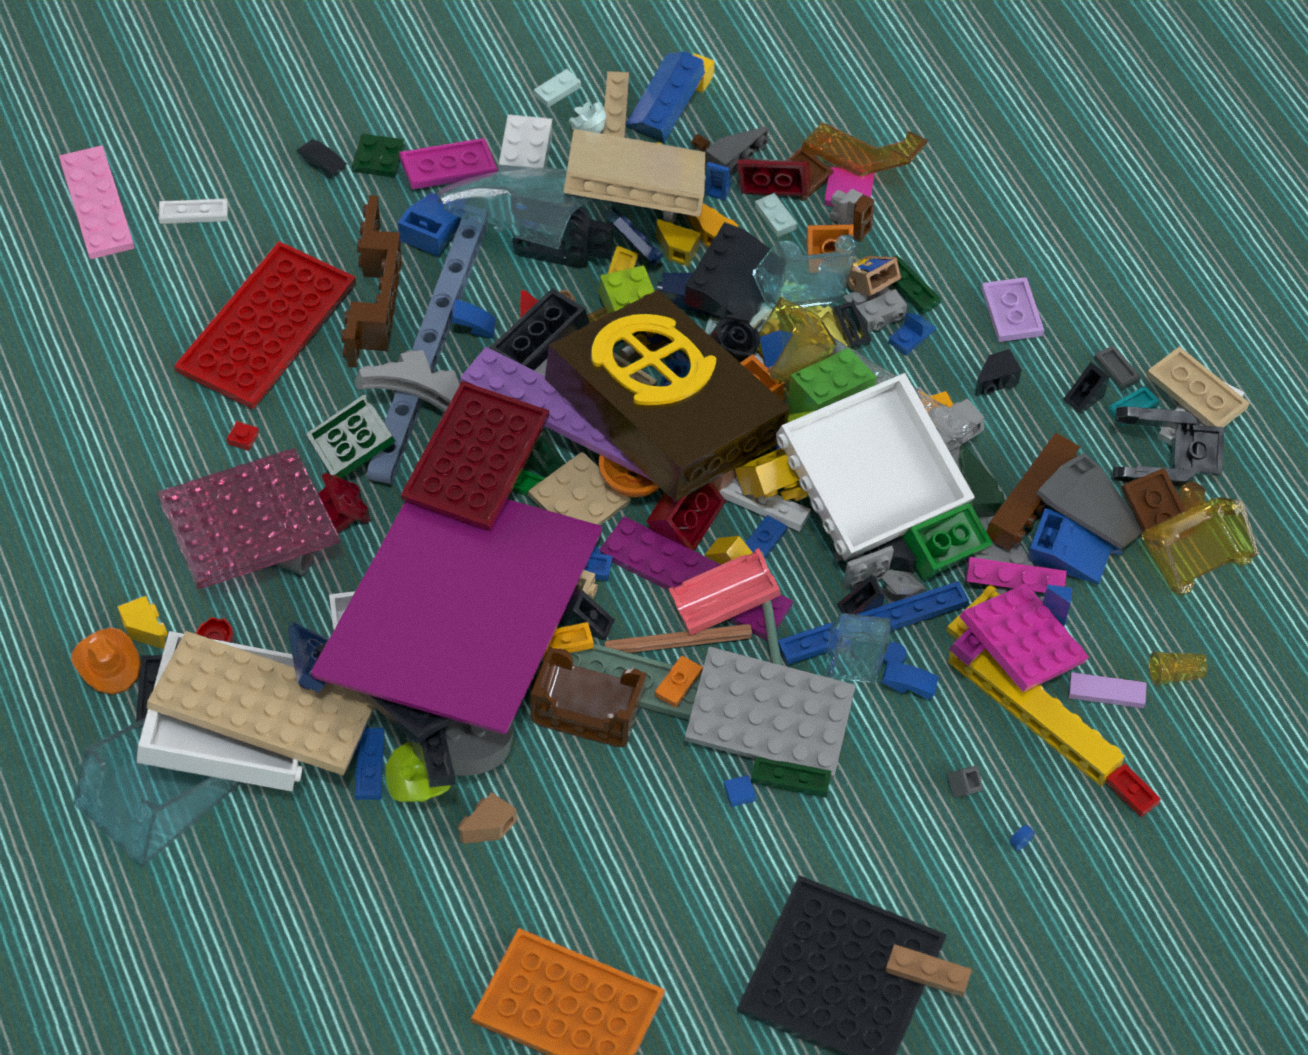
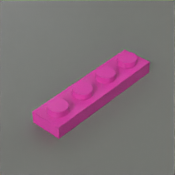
M968 557L965 582L1012 589L1027 584L1034 592L1045 593L1048 584L1065 587L1067 571Z

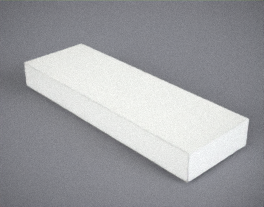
M227 199L159 201L160 224L228 221Z

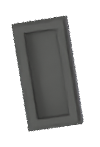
M1114 345L1095 354L1094 360L1110 376L1109 378L1120 391L1140 382L1141 376Z

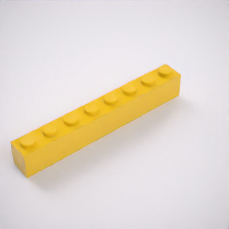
M987 649L969 666L950 651L948 663L1100 787L1106 783L1105 780L1108 775L1122 766L1125 755L1122 754L1120 749L1103 739L1097 730L1087 726L1077 714L1071 713L1057 698H1053L1046 693L1040 684L1023 692Z

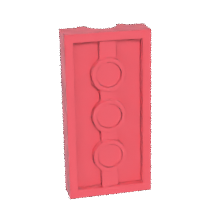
M759 548L750 555H742L684 581L679 587L669 588L670 596L690 636L781 596L775 578L770 573Z

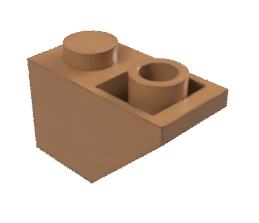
M491 792L486 799L482 798L477 803L475 811L469 817H464L458 827L459 841L465 844L500 840L517 822L516 809Z

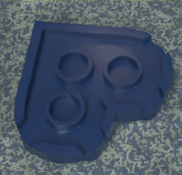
M614 207L611 210L608 209L603 214L607 221L614 224V228L629 240L628 242L643 256L647 257L653 266H656L661 261L664 255L650 242L646 244L648 239L632 226V222L626 216L622 215Z

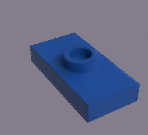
M767 515L745 543L752 552L759 548L766 559L785 535L788 526Z

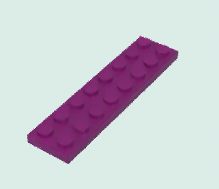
M623 516L599 549L601 554L613 556L612 563L667 591L671 587H679L684 581L721 565L655 533L653 530ZM783 595L771 600L776 630L793 606V600ZM762 604L727 619L728 622L734 625L750 624L752 634L768 641Z

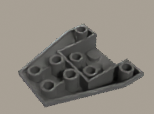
M1085 453L1063 464L1036 493L1045 504L1052 506L1055 510L1120 549L1143 534L1136 518L1103 469Z

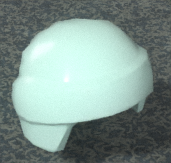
M590 102L585 103L583 107H576L574 110L579 116L569 119L572 130L578 129L601 133L606 124L604 108L598 102L593 104L594 107L590 109Z

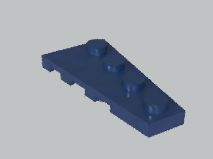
M292 622L287 630L297 683L306 690L312 689L319 693L324 687L325 682L312 678L311 671L319 658L316 656V648L329 639Z

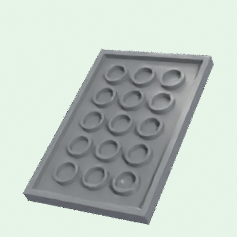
M709 647L684 741L753 759L758 756L776 761L831 770L830 779H833L856 685Z

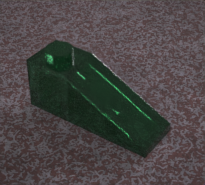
M961 445L958 455L960 472L975 497L970 504L978 518L993 517L1004 503V494L999 492L997 481L965 445Z

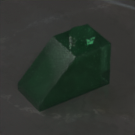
M542 430L525 465L540 476L547 478L566 463L544 430Z

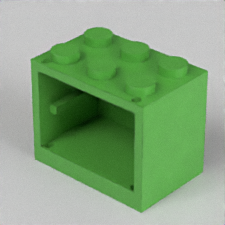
M848 347L790 375L789 415L817 411L876 385L877 376Z

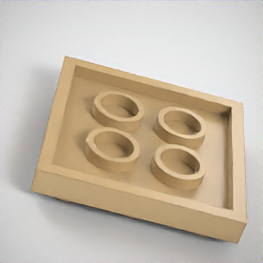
M583 451L528 491V496L541 509L600 526L629 505L631 500L628 496L614 491L605 482L599 467Z

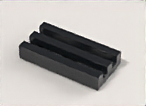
M854 301L832 308L831 311L850 349H853L854 346L861 347L862 344L868 345L871 343V337ZM848 308H849V310H850V312H851V315H852V317H853V319H854V321H855V323H856V325H857V328H858V330H859V332H860L862 338L859 337V335H858V333H857V331H856V329H855V324H854L853 320L850 318V315H849V313H848V311H847Z

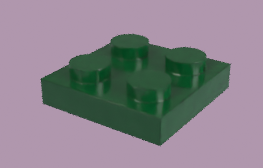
M361 133L352 163V172L396 178L400 165L399 154L404 151L405 139Z

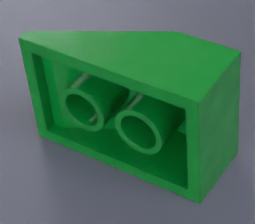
M970 502L910 527L902 536L917 558L916 568L923 580L942 573L968 559V557H972L993 545Z

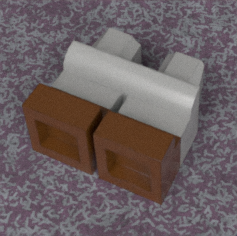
M853 189L847 194L837 190L831 197V203L835 207L831 210L830 219L838 222V225L853 224V239L861 242L873 226L874 199Z

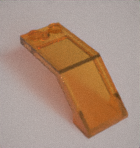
M822 122L803 141L801 149L861 177L910 164L927 145L928 140L908 131L904 141L875 148Z

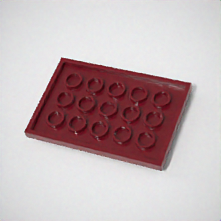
M461 381L400 495L401 500L491 531L550 416L549 410Z

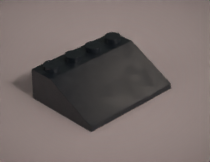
M724 222L685 286V304L721 318L731 314L741 315L751 323L785 265L786 260L745 229Z

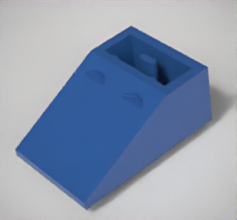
M430 193L411 205L398 221L400 240L439 256L456 233L466 210L471 211V208L435 193Z
M1045 508L1030 547L1029 561L1034 565L1044 568L1067 571L1066 575L1099 585L1113 544L1064 514Z

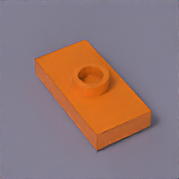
M681 655L655 690V697L676 708L701 675L703 667Z

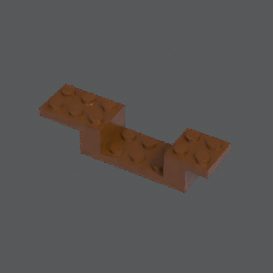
M369 195L368 204L363 206L365 222L361 221L360 224L362 239L357 241V253H361L359 254L358 266L363 270V277L379 278L378 288L381 290V293L376 295L375 303L351 302L350 310L345 311L344 323L347 327L342 329L341 342L344 343L343 357L347 358L348 367L353 368L358 366L360 349L388 351L402 267L400 232L380 231L379 198L376 195Z

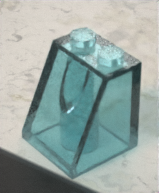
M840 613L829 629L826 677L876 683L889 645L891 619Z

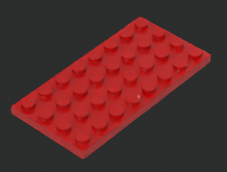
M278 241L174 365L175 372L254 409L355 285L356 277Z

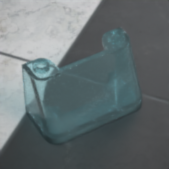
M839 236L835 241L836 250L833 253L802 255L799 247L791 241L776 242L752 272L767 306L773 310H787L838 303L845 294L857 252V245L853 236Z

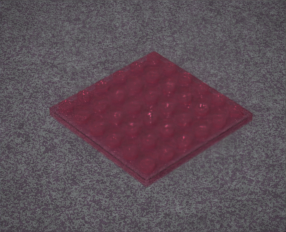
M295 448L157 492L161 506L198 590L340 543L339 535Z

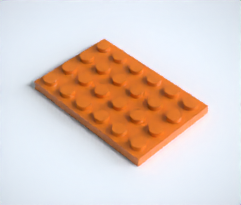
M518 928L471 1020L476 1025L546 1055H636L665 995V989Z

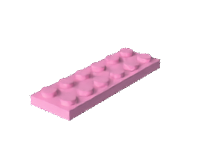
M103 145L60 155V163L89 259L134 249L133 240Z

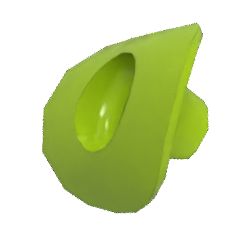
M410 742L395 749L386 763L385 778L387 788L394 800L400 802H424L431 797L446 792L451 786L429 788L424 763L415 755Z

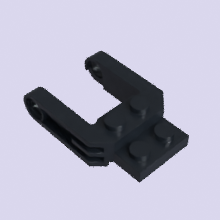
M526 195L516 196L511 201V213L514 218L565 229L564 240L537 234L535 236L529 234L514 236L512 247L513 252L517 256L574 268L587 263L589 256L598 259H612L614 224L591 220L588 217L589 213L581 206ZM519 205H526L529 207L525 211H520L517 209ZM520 242H528L530 244L525 248L518 246Z
M1128 406L1116 408L1115 421L1118 423L1175 429L1172 441L1171 468H1165L1173 486L1182 487L1196 474L1221 476L1224 427L1201 426L1191 412ZM1114 465L1112 479L1121 482H1131L1163 468L1137 465L1135 468L1116 467Z

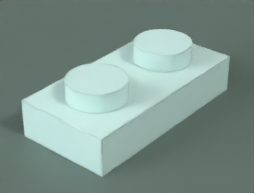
M566 69L535 88L534 96L548 108L579 89L581 81Z
M775 193L755 201V208L777 237L797 229L796 221Z

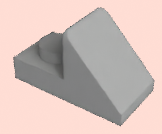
M887 570L882 576V579L887 583L886 588L883 590L884 597L890 603L923 593L926 589L910 572Z

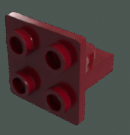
M325 472L322 475V479L326 487L317 496L332 531L339 534L356 519L368 524L371 521L368 514L369 509L360 496L359 487L354 482H348L339 476H333Z

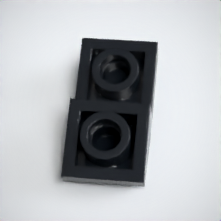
M315 139L310 140L297 150L298 154L311 167L317 165L329 179L347 165L333 150Z

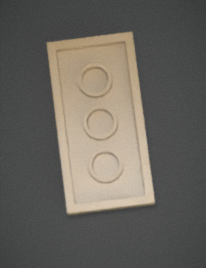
M1180 346L1147 371L1146 376L1207 426L1225 427L1248 409L1249 402Z

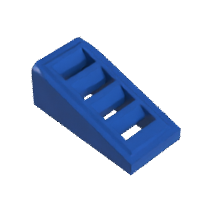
M708 162L706 165L705 195L726 201L731 191L730 170L728 167Z

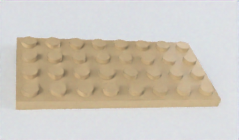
M188 631L183 635L147 701V709L340 775H344L375 708L357 691L325 682L324 687L319 693L312 689L306 690L297 683L294 667Z

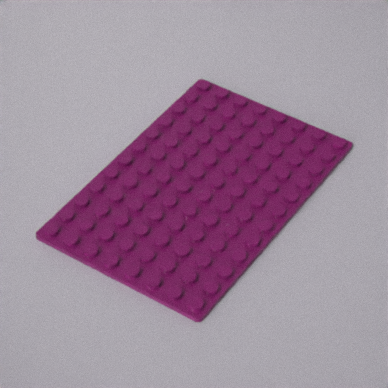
M507 499L491 531L405 501L311 671L312 678L497 733H507L602 533V527L598 524Z

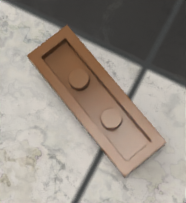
M895 944L886 968L887 973L964 997L972 971L970 968Z

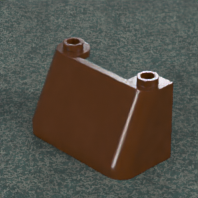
M549 647L531 692V720L535 724L548 729L614 747L626 746L645 687L647 673L631 668L624 670L621 678L574 666L573 657L568 651Z

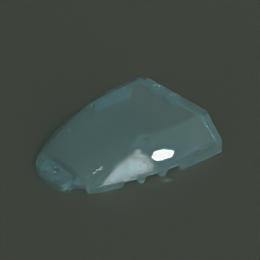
M547 167L513 169L477 175L447 185L438 193V203L443 202L444 209L464 219H468L470 215L477 218L479 225H484L485 222L494 224L495 230L498 232L506 228L512 230L513 236L556 249L560 247L561 238L571 214L586 202L609 207L613 205V201L563 193L567 170Z

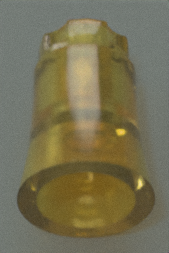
M1153 651L1149 660L1152 683L1155 686L1172 682L1204 678L1207 675L1205 655L1201 653Z

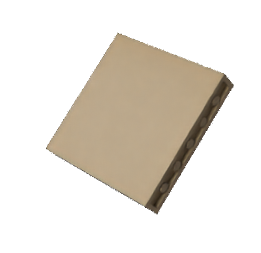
M574 129L563 193L700 217L704 198L705 152Z

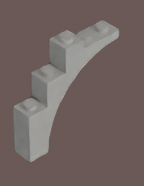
M409 350L401 353L398 363L388 362L380 366H365L358 370L355 379L357 390L378 388L412 394L430 402L443 412L446 411L460 385L454 370H439L432 373L423 350Z

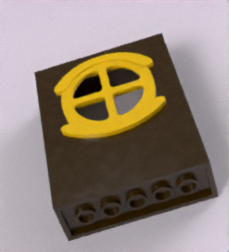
M659 290L646 294L633 303H628L623 308L611 312L605 317L593 321L589 325L578 331H573L570 335L556 340L549 345L545 380L675 502L777 445L776 433L788 421L790 407ZM645 331L660 334L670 344L655 352H651L635 336ZM626 341L643 358L625 368H621L616 364L612 350ZM678 351L690 362V372L686 377L680 378L662 363L660 359ZM651 365L671 385L663 387L650 386L632 379L630 375Z

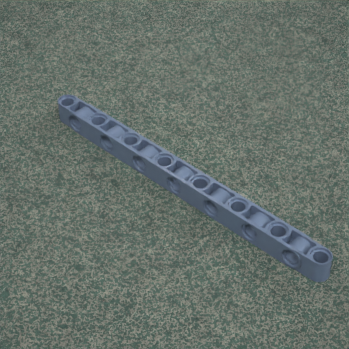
M467 210L464 212L412 348L413 351H424L432 373L436 369L452 326V305L455 299H462L485 236L489 219L486 214ZM396 391L384 422L396 442L371 458L367 470V480L392 485L422 407L423 399L412 394Z

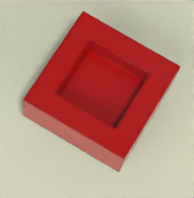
M236 421L227 437V444L250 451L259 434L258 427Z

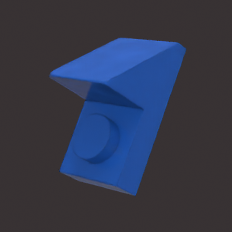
M906 313L904 325L889 337L888 344L906 356L935 331L936 327L918 314Z

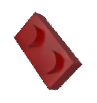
M1126 763L1106 777L1105 782L1140 817L1160 803L1161 798Z

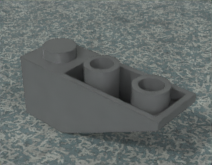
M765 126L718 139L705 151V166L708 162L728 167L730 174L735 173L738 170L737 160L751 159L757 150L763 149L766 146L769 128Z

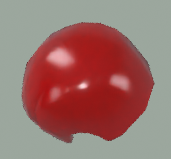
M210 617L196 631L197 635L229 643H233L234 631L225 618L217 619Z

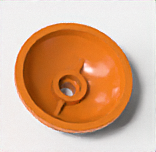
M600 455L599 470L601 476L617 493L628 497H642L660 488L652 480Z

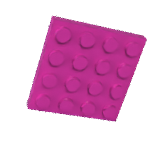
M1027 584L968 608L959 616L1023 692L1084 664L1089 658L1046 606H1043L1042 601Z

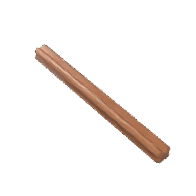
M750 624L709 628L692 636L689 635L688 631L607 640L604 643V647L633 653L750 639L752 637V629Z

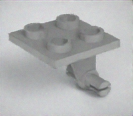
M890 546L863 557L857 555L851 558L852 561L847 562L842 585L844 591L850 588L855 589L871 574L875 575L877 581L881 580L882 576L890 568L894 551L893 547ZM837 552L833 553L836 562L844 560L842 555H839Z

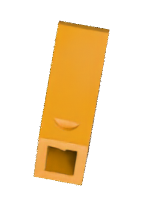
M702 204L700 217L686 214L695 232L700 233L701 242L708 248L724 222L739 226L732 219L726 218L714 208H710L705 204Z

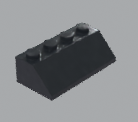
M552 288L489 348L535 371L547 359L549 345L552 342L570 335L573 331H578L590 324L586 309Z

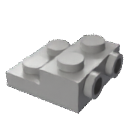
M888 286L873 295L854 291L843 296L844 304L854 301L868 333L880 330L892 322H898L906 314L907 304L895 289L891 291Z

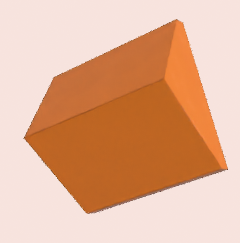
M853 224L807 225L805 248L808 271L844 270L848 264H853Z

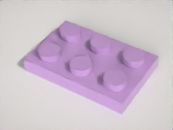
M1027 277L982 283L981 290L998 342L1043 336L1044 328Z

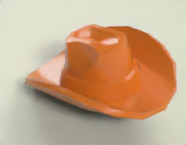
M106 628L98 630L79 642L71 653V661L75 669L87 684L96 691L111 695L127 691L138 679L141 666L139 653L132 640L120 629Z

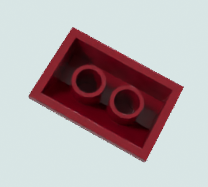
M737 160L741 194L771 195L775 193V195L808 196L811 177L809 161Z
M712 482L676 502L664 493L646 522L655 533L694 551L726 500Z

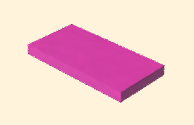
M485 138L403 151L399 154L411 189L497 175L498 171Z

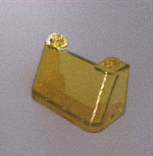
M782 296L759 332L760 337L778 330L793 333L775 365L770 366L768 369L769 378L778 384H782V382L788 383L791 374L821 361L831 354L837 345L825 323L818 315ZM760 341L756 353L764 358Z
M1224 497L1210 499L1142 532L1144 543L1172 592L1179 595L1192 591V587L1195 585L1194 579L1228 562L1246 565L1252 561V558L1260 555L1244 502Z

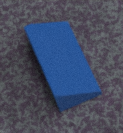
M1048 584L1043 599V606H1046L1061 625L1065 627L1071 604L1072 588Z

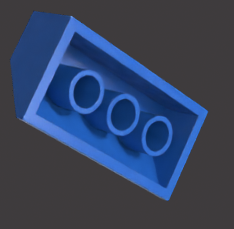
M684 51L666 54L629 117L626 127L665 143L705 74L703 59Z

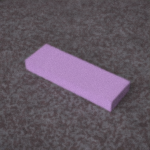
M1071 672L1069 698L1144 708L1147 682Z

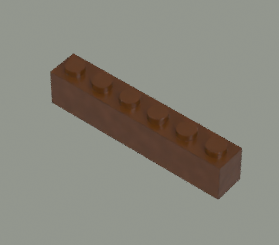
M1058 433L1053 435L990 521L986 532L991 541L1009 551L1015 543L1018 545L1021 543L1026 534L1024 530L1032 528L1037 519V516H1035L1037 512L1042 514L1047 506L1042 498L1036 494L1037 491L1063 464L1077 457L1081 446Z

